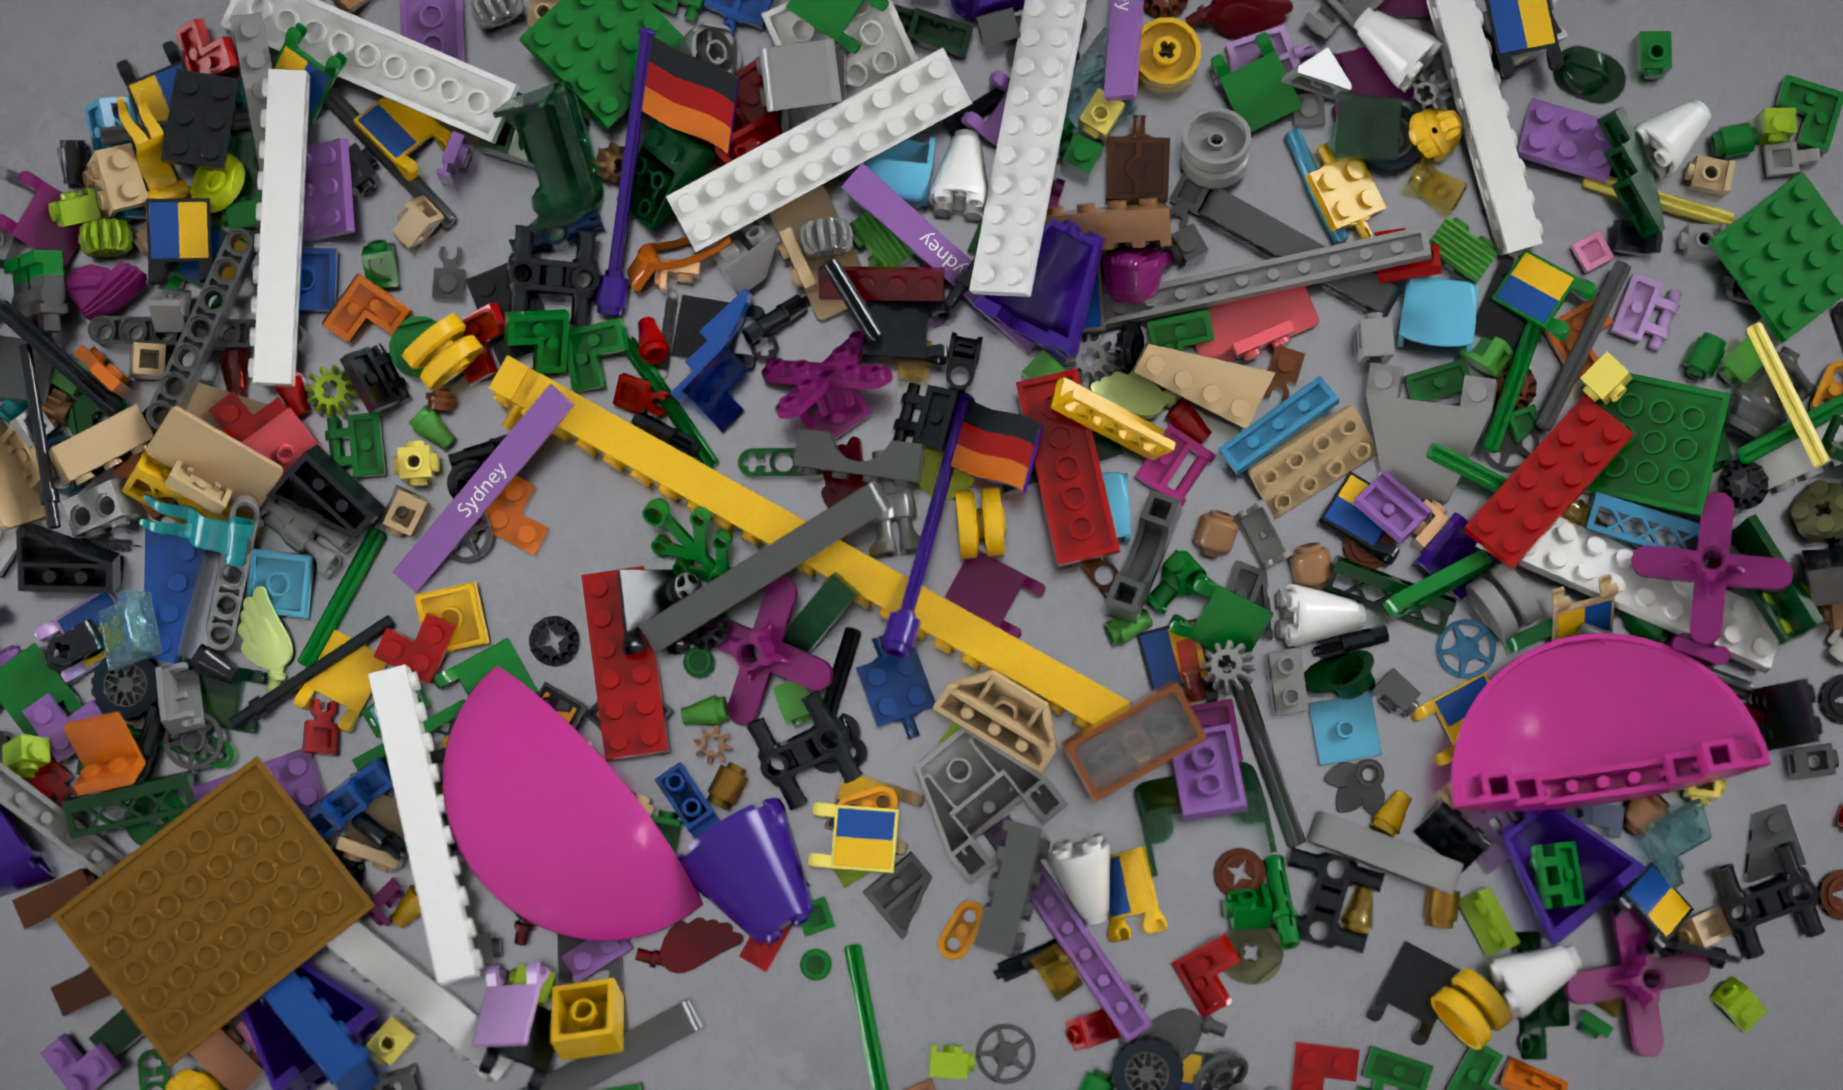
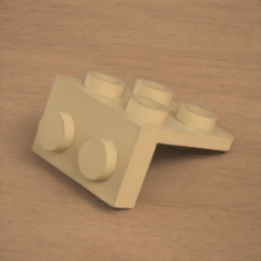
M127 143L94 151L85 166V171L82 172L85 187H94L101 215L100 219H112L119 211L145 206L146 199L149 197L132 144Z
M384 794L380 795L363 812L389 831H394L398 837L405 841L396 798ZM351 821L346 835L340 836L336 849L344 851L343 857L356 862H361L362 858L373 861L372 867L390 873L392 868H402L404 863L403 858L401 861H398L388 853L381 851L375 843L356 830Z

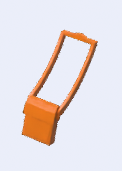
M725 236L724 240L704 252L670 262H660L656 250L671 249L689 244L688 237L668 242L644 244L637 251V257L627 269L631 287L640 291L655 270L679 268L712 256L731 243L730 236Z

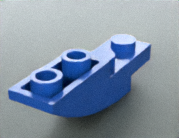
M681 762L654 779L694 839L721 821Z

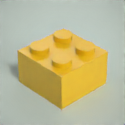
M614 978L552 986L551 1043L561 1061L623 1052L624 996Z

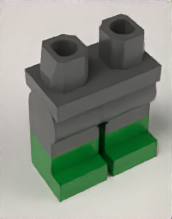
M32 250L4 261V274H12L14 296L12 298V305L44 334L60 332V316L69 313L68 304L63 303L65 300L62 251Z

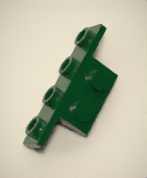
M1539 931L1516 932L1520 941L1515 946L1516 954L1541 949ZM1564 985L1529 1015L1523 1018L1519 1016L1522 1059H1547L1546 1027L1570 1026L1569 999L1565 995Z

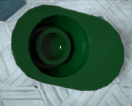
M1576 45L1562 51L1564 65L1561 66V69L1552 71L1554 80L1561 89L1601 104L1612 102L1621 95L1625 88L1626 76L1623 67L1616 59L1584 46Z
M1359 650L1347 655L1319 660L1304 672L1306 688L1316 693L1333 691L1341 698L1348 700L1357 698L1367 690L1375 687V679L1371 671L1374 657L1368 651Z

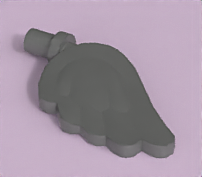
M1177 1009L1152 1020L1153 1026L1140 1034L1138 1038L1143 1037V1035L1162 1037V1040L1169 1041L1172 1044L1171 1046L1178 1050L1180 1053L1179 1057L1183 1061L1195 1050L1202 1033L1208 1034L1210 1032L1224 1037L1228 1025L1213 1020L1214 1017L1208 1016L1207 1019L1200 1017L1196 1012L1189 1009ZM1120 1034L1118 1042L1123 1046L1127 1042Z

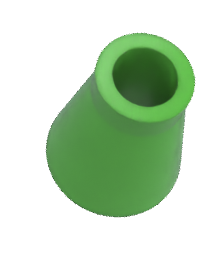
M426 405L409 422L414 428L413 432L436 444L442 450L456 437L451 433L435 409L431 410Z
M1143 609L1137 624L1112 616L1109 617V621L1105 622L1103 626L1109 642L1113 646L1118 644L1123 646L1145 629L1153 626V622L1149 612Z
M715 694L692 705L681 707V718L684 726L722 725L724 721H729L726 698L724 696L717 697Z

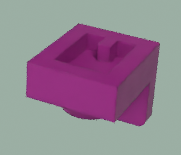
M392 877L371 898L376 906L367 914L380 927L383 924L387 927L394 924L390 915L383 908L386 905L389 908L393 907L403 897L400 891L405 885L397 877Z

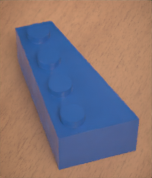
M146 527L143 656L176 664L183 661L212 551L198 548L184 537L155 533Z
M293 971L262 995L293 1037L298 1039L297 1041L311 1060L316 1061L315 1063L337 1090H371L379 1084L378 1079L366 1062L370 1055L359 1042L355 1045L352 1044L348 1039L352 1033L341 1019L336 1023L330 1017L334 1011L323 997L317 1001L312 994L316 989L305 975L299 979Z

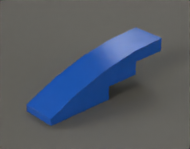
M744 289L699 331L707 341L685 361L693 372L670 392L678 402L684 404L708 378L727 352L743 323L753 295L747 289Z
M377 756L326 794L303 814L321 837L326 840L340 830L347 821L366 809L373 800L393 787L390 769Z

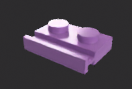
M455 131L452 132L441 159L444 165L443 170L437 169L436 172L440 183L449 187H453L454 184L451 178L452 174L457 175L460 167L465 169L471 155L467 140L463 134Z
M1386 470L1357 496L1353 503L1354 506L1400 545L1432 512L1426 504Z

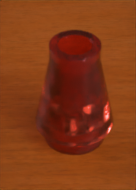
M246 350L221 351V358L218 360L226 391L228 392L235 391L236 394H246L245 386L250 357H247Z

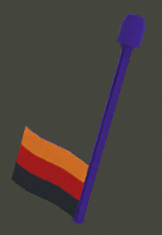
M641 28L638 31L640 38L608 270L605 269V275H599L600 281L596 289L594 303L597 304L598 313L621 316L622 308H626L629 279L623 278L622 265L643 112L670 128L707 140L727 154L730 153L740 79L718 65L689 56L655 38L656 32L651 28Z
M968 393L960 394L901 609L890 613L882 640L883 652L886 655L897 659H906L908 654L913 651L921 623L916 618L914 611L953 470L960 471L975 479L1009 485L1026 494L1043 431V426L1036 420L1021 414L992 410L976 403L972 395Z

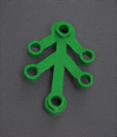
M662 498L652 499L644 507L642 516L649 525L654 527L663 525L682 544L672 543L671 539L664 534L657 535L651 543V549L655 554L679 557L672 567L676 576L684 572H690L700 580H705L709 583L731 569L729 567L728 548L733 542V537L729 531L719 529L711 539V543L715 548L716 561L708 554L706 525L711 520V513L708 509L696 507L691 513L689 520L693 525L692 537L670 515V505L666 500ZM691 560L698 561L703 567L694 566Z

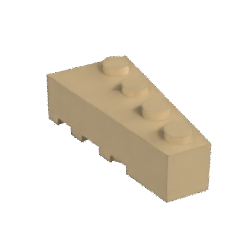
M1145 344L1131 371L1244 429L1248 428L1275 375V372L1152 344Z

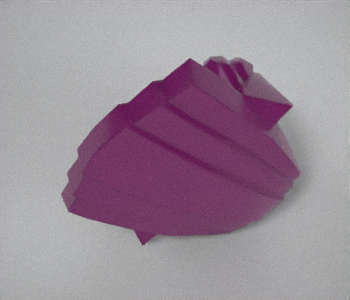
M1150 243L1143 248L1119 246L1111 255L1102 254L1103 270L1109 296L1116 302L1139 305L1154 297L1159 288L1166 264L1174 262L1173 253L1168 252L1167 248Z
M120 261L112 270L92 264L75 268L66 275L64 282L66 292L78 306L82 316L91 321L97 316H106L113 312L117 313L119 308L139 295L147 285V275L138 266H132L130 263L125 264Z

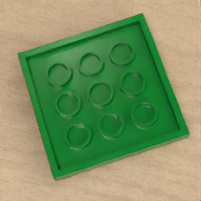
M561 0L522 34L519 41L588 113L607 130L630 109L640 38L638 31L641 28H651L656 32L655 38L678 51L684 36L649 0Z
M1803 171L1796 174L1707 241L1780 343L1787 341L1843 298V226Z
M1630 373L1633 379L1625 386L1627 390L1623 396L1616 402L1611 400L1607 405L1599 399L1598 405L1634 433L1633 438L1584 492L1591 494L1598 492L1632 503L1701 517L1709 492L1732 395L1731 393Z

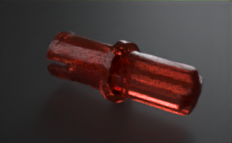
M1193 639L1178 641L1176 647L1181 672L1178 673L1183 678L1187 701L1189 703L1205 700L1206 696L1201 677V671L1204 670L1199 666L1195 641Z

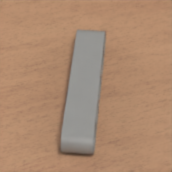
M249 495L236 497L232 501L227 522H229L231 517H239L236 514V510L240 506H250L254 512L253 515L246 519L253 521L255 526L253 536L248 539L244 565L237 567L241 571L237 578L230 579L224 575V570L231 565L224 562L226 555L220 554L206 622V641L215 650L227 649L232 645L235 637L259 521V505ZM222 597H230L235 601V604L229 609H223L217 602ZM216 627H224L229 633L225 638L217 639L212 636L211 631Z
M1318 811L1307 840L1451 895L1454 893L1464 866L1447 857L1322 811Z

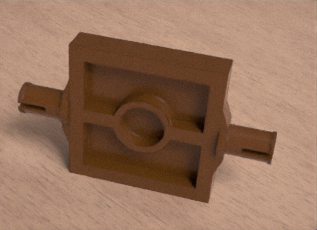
M1133 115V134L1107 136L1105 199H1122L1130 204H1139V199L1145 197H1157L1158 200L1168 201L1170 138L1152 137L1145 134L1146 115H1140V127H1138L1139 115Z

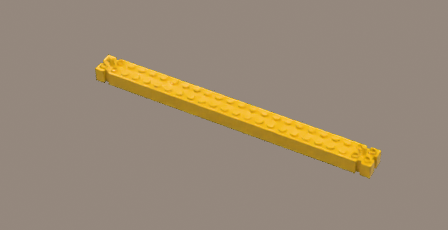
M509 355L506 356L489 386V389L494 394L493 399L497 401L496 403L510 410L502 426L511 431L521 416H524L545 389L552 384L575 404L552 432L553 435L566 442L569 438L574 439L578 449L592 457H595L596 453L604 456L602 460L605 461V464L619 472L626 468L631 471L630 475L635 481L648 488L653 483L659 487L658 491L662 496L675 503L680 498L687 502L685 506L691 512L696 507L708 509L711 516L714 517L713 522H715L716 526L730 533L733 529L741 532L740 537H742V540L756 548H759L760 544L767 547L807 522L543 374L534 371ZM841 540L796 567L797 571L811 579L814 578L815 574L825 579L823 583L836 571L859 592L853 599V602L867 610L870 605L879 609V616L888 621L890 613L901 609L909 580L906 576ZM921 586L914 611L916 618L921 622L917 638L923 640L927 636L935 641V648L948 655H951L952 651L963 656L962 663L977 671L980 666L988 671L995 670L1048 702L1051 713L1061 717L1064 712L1074 718L1072 721L1073 725L1083 730L1131 703L1102 685ZM1146 747L1132 755V757L1143 762L1152 757Z

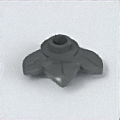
M1363 759L1357 764L1342 762L1334 766L1327 773L1325 780L1339 787L1336 795L1338 812H1352L1363 805L1369 813L1375 815L1383 806L1385 793L1381 784L1384 780V769L1378 761ZM1366 768L1371 769L1374 773V777L1370 781L1365 780L1362 776Z

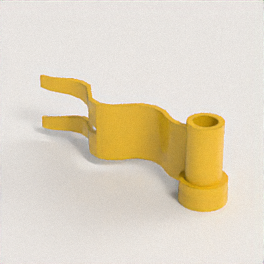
M145 88L138 89V108L141 120L149 132L150 139L147 138L145 133L130 117L123 97L116 99L122 125L136 145V160L142 178L148 188V197H189L190 189L186 181L183 179L177 181L170 164L161 161L165 136L161 126L149 110Z

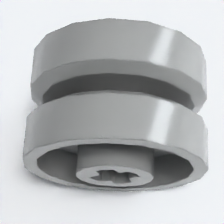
M1217 107L1198 111L1187 120L1182 133L1181 167L1190 180L1197 185L1214 189L1236 184L1245 175L1249 165V151L1251 148V130L1245 119L1235 111Z
M1502 562L1489 569V580L1479 576L1465 585L1467 594L1475 609L1490 630L1502 642L1519 633L1518 622L1524 626H1529L1542 617L1539 605L1523 579L1515 570H1511Z

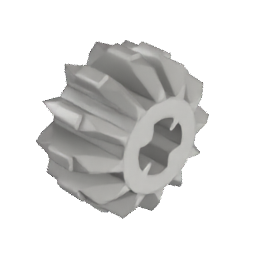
M471 0L469 2L472 16L482 29H492L509 23L512 19L518 18L519 14L524 10L522 0Z
M840 217L819 218L816 221H809L801 227V247L804 250V255L814 259L844 255L852 249L853 233L849 221Z
M1090 333L1084 334V343L1081 341L1075 360L1067 358L1063 360L1064 365H1074L1070 370L1078 369L1081 384L1084 382L1085 376H1089V383L1091 385L1093 382H1096L1095 375H1098L1101 379L1107 376L1104 370L1113 372L1115 369L1112 363L1107 362L1116 359L1114 352L1106 353L1112 346L1111 341H1107L1102 346L1099 344L1102 340V334L1098 333L1096 335L1095 342L1091 341ZM1086 352H1092V357L1095 355L1098 357L1094 361L1093 366H1088L1087 361L1083 363L1082 359L1085 358Z
M1227 640L1225 649L1219 643H1215L1214 646L1217 652L1215 654L1210 651L1205 653V656L1211 662L1202 664L1203 670L1210 671L1204 676V679L1207 683L1214 682L1212 688L1217 692L1224 686L1225 693L1230 695L1234 685L1239 692H1242L1244 687L1241 682L1245 680L1247 683H1252L1253 678L1247 672H1254L1257 669L1255 664L1249 663L1254 658L1252 652H1245L1246 646L1243 643L1238 644L1234 648L1233 641ZM1232 661L1235 669L1230 668L1232 672L1226 673L1223 666H1228L1227 662Z

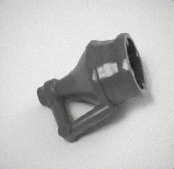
M1783 346L1777 354L1788 376L1790 375L1796 383V392L1801 402H1803L1808 395L1811 396L1815 393L1816 385L1809 381L1798 366L1797 360L1800 354ZM1767 372L1757 380L1732 389V398L1725 424L1738 432L1756 440L1788 422L1789 416Z

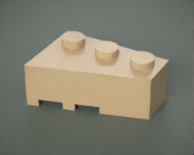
M135 404L52 447L49 450L51 465L64 487L73 482H76L78 486L93 478V471L104 467L106 471L122 463L120 457L130 451L133 456L143 452L154 434L139 407Z

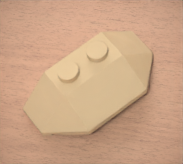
M995 670L948 682L932 708L1041 774L1058 749L1048 702Z

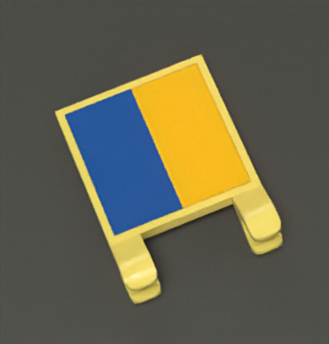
M818 802L813 804L812 813L816 817L834 818L831 855L810 853L808 865L812 868L894 873L899 809L835 805Z

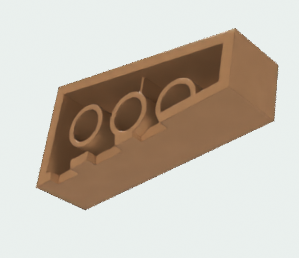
M1157 197L1140 198L1139 204L1130 205L1126 204V200L1108 201V207L1095 208V203H1082L1076 205V210L1064 211V206H1050L1047 208L1044 226L1051 218L1061 223H1064L1065 219L1082 228L1081 234H1088L1090 230L1105 238L1102 250L1118 248L1121 243H1125L1126 247L1143 248L1149 245L1150 241L1160 240L1161 246H1172L1169 207L1163 202H1158Z

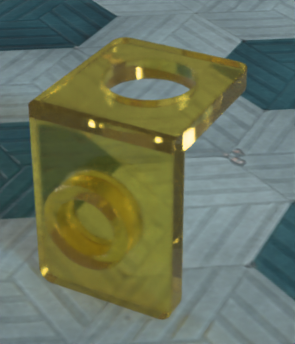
M1425 157L1421 158L1408 180V184L1418 197L1451 211L1456 208L1468 187L1466 182L1437 171ZM1425 169V176L1421 183L1418 184L1419 176Z

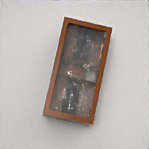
M1170 680L1063 740L1061 744L1090 797L1096 802L1205 741L1208 737L1176 681Z

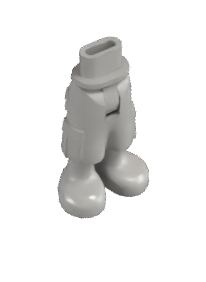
M884 450L872 452V457L876 458ZM882 479L881 484H878L892 507L871 520V522L878 524L877 540L869 548V555L873 559L888 558L898 553L893 534L892 520L898 521L900 550L902 554H916L921 536L914 530L911 520L917 515L914 496L909 488L893 486L894 480Z
M267 497L259 509V518L280 535L286 545L299 554L308 551L317 562V572L325 579L331 577L337 570L341 562V556L317 542L314 536L318 534L325 538L342 553L348 552L358 539V537L355 539L321 523L320 519L305 512L300 513L294 510L292 506L278 499L273 500Z

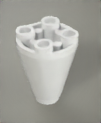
M1370 7L1363 12L1353 26L1358 30V36L1392 83L1404 92L1412 86L1411 83L1417 79L1415 76L1420 70L1425 71L1429 68L1436 58V53L1443 45L1435 36L1379 10L1374 12Z
M1698 100L1687 102L1634 126L1656 182L1663 178H1669L1677 171L1708 126V121L1711 120V112L1703 102Z
M961 129L955 132L948 145L930 189L928 200L930 205L934 207L933 213L937 216L948 217L953 214L965 216V218L970 220H980L983 218L989 190L982 143L977 132Z
M1298 584L1287 585L1285 589H1278L1276 593V603L1280 608V620L1276 621L1275 634L1277 639H1283L1288 647H1297L1356 631L1357 628H1363L1365 624L1366 611L1364 604L1357 603L1354 599Z
M1093 833L1085 836L1083 841L1072 843L1071 839H1065L1054 843L1055 850L1047 856L1049 864L1080 919H1083L1084 925L1091 926L1107 921L1109 919L1107 913L1110 911V846L1108 840L1103 838L1102 833Z
M1560 945L1500 957L1493 960V964L1489 965L1492 972L1490 975L1497 990L1504 989L1505 991L1504 995L1507 1000L1505 1002L1510 1008L1513 1019L1529 1015L1577 974V970L1583 968L1579 956L1572 945L1567 947Z

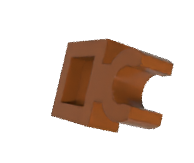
M1282 346L1273 349L1267 371L1275 372V375L1273 377L1274 381L1270 383L1264 394L1266 399L1270 398L1273 389H1279L1282 392L1280 403L1288 399L1289 389L1286 386L1287 382L1296 385L1305 353Z

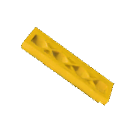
M1065 377L1057 381L1051 406L1055 411L1151 461L1174 451L1176 442L1165 437V430Z
M146 449L142 452L133 472L121 490L122 493L150 508L152 507L144 501L145 494L161 502H164L162 497H172L178 501L179 505L193 507L207 518L225 522L228 520L232 503L228 501L225 509L219 516L212 511L203 509L198 503L184 495L175 493L170 487L164 485L172 468L149 456L146 453ZM136 479H139L148 484L151 491H142L134 487L133 484ZM240 507L236 510V514L241 518H249L253 515ZM165 515L178 523H187L184 519Z

